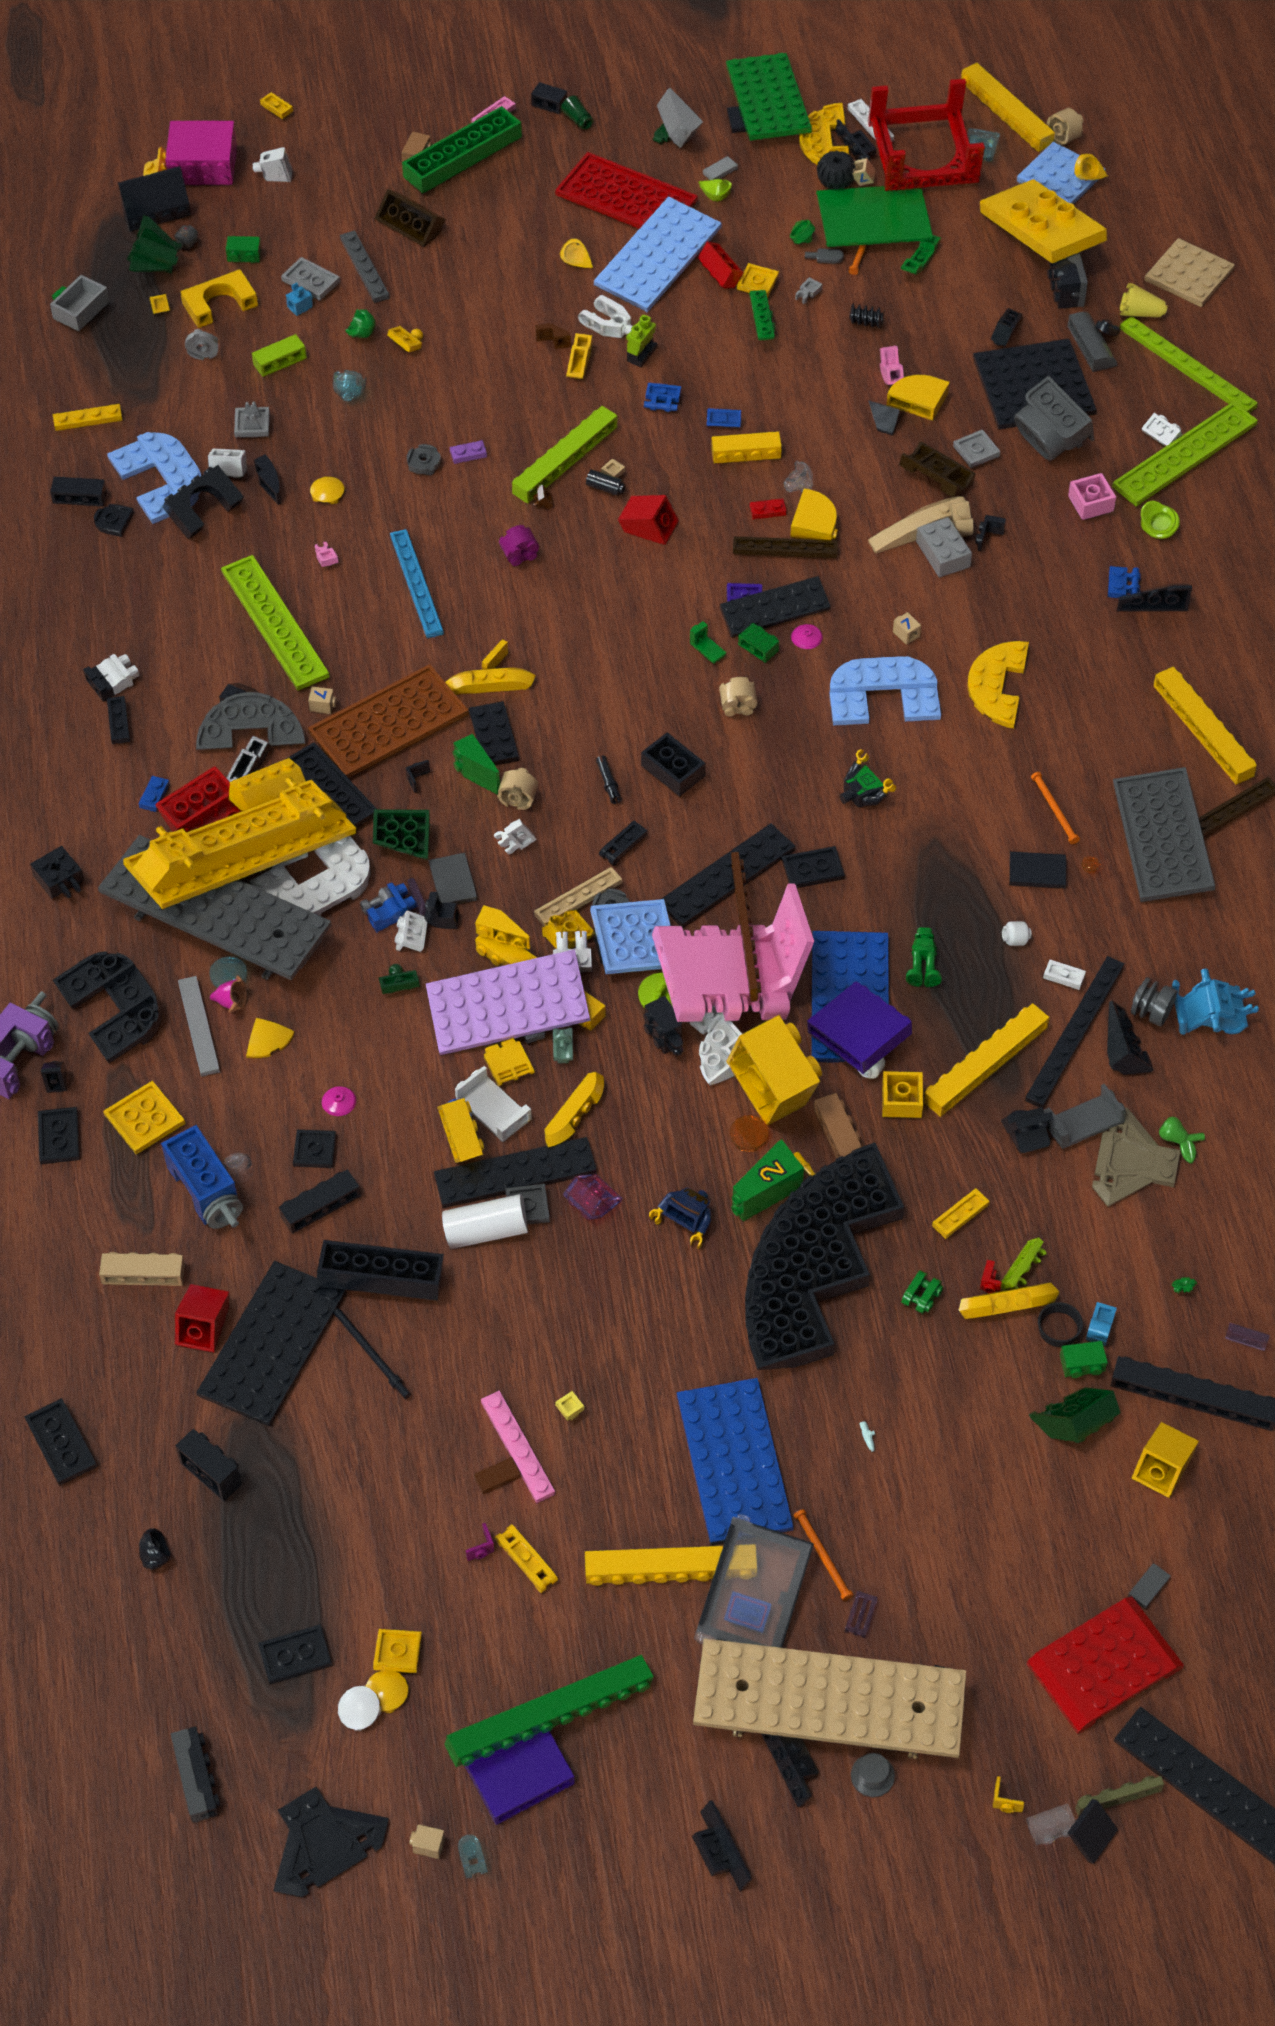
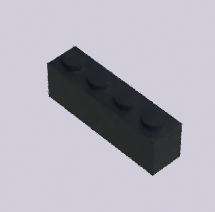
M348 1169L338 1172L327 1181H322L316 1187L301 1192L299 1196L292 1200L283 1202L278 1207L280 1217L293 1234L361 1197L360 1186Z

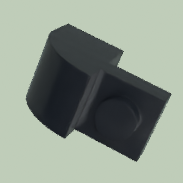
M430 892L429 899H426L424 919L430 925L437 928L458 929L460 911L457 903H442L438 892Z

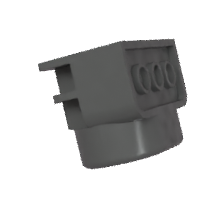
M1047 376L1027 392V405L1014 416L1015 424L1023 437L1040 455L1049 461L1054 460L1065 450H1071L1075 447L1081 448L1082 441L1087 437L1092 442L1095 440L1092 419L1050 376Z

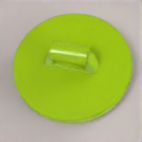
M663 973L652 974L642 981L639 986L638 997L644 1008L646 1004L663 996L672 1005Z

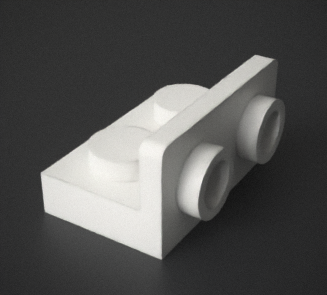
M1155 413L1142 427L1144 433L1165 447L1182 436L1181 428L1177 424H1170L1166 417L1163 415L1158 416Z
M406 911L397 921L399 930L395 936L396 950L400 951L404 946L421 952L424 949L427 921L422 915Z

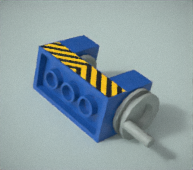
M197 1125L162 1142L161 1145L168 1170L176 1182L179 1180L183 1182L192 1196L195 1211L204 1225L208 1224L210 1228L214 1229L222 1228L228 1224L232 1227L238 1226L239 1222L236 1218L241 1214L243 1205L238 1199L235 1182Z

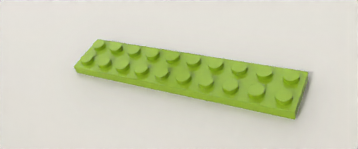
M1233 401L1115 480L1112 487L1132 504L1138 506L1256 426L1258 420Z
M248 556L222 567L221 571L296 690L299 691L329 678V672L254 556Z

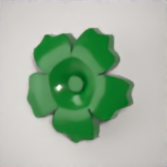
M1182 1277L1181 1280H1175L1172 1283V1287L1177 1293L1182 1290L1183 1292H1190L1197 1284V1281L1190 1277Z

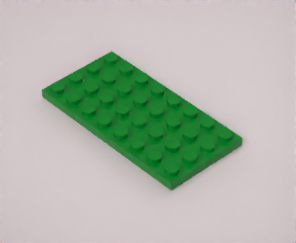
M787 53L726 60V68L749 141L812 132V127Z

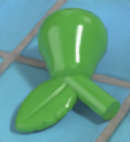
M1173 1116L1168 1117L1159 1129L1160 1137L1165 1141L1180 1144L1183 1158L1188 1163H1193L1196 1158V1148L1193 1142L1205 1140L1204 1133L1188 1134L1181 1121Z

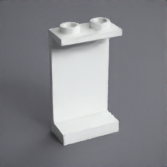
M485 1066L475 1070L468 1079L461 1081L455 1088L456 1099L465 1098V1101H469L472 1109L471 1113L502 1142L532 1120L531 1109L527 1105L521 1108L487 1076V1068Z

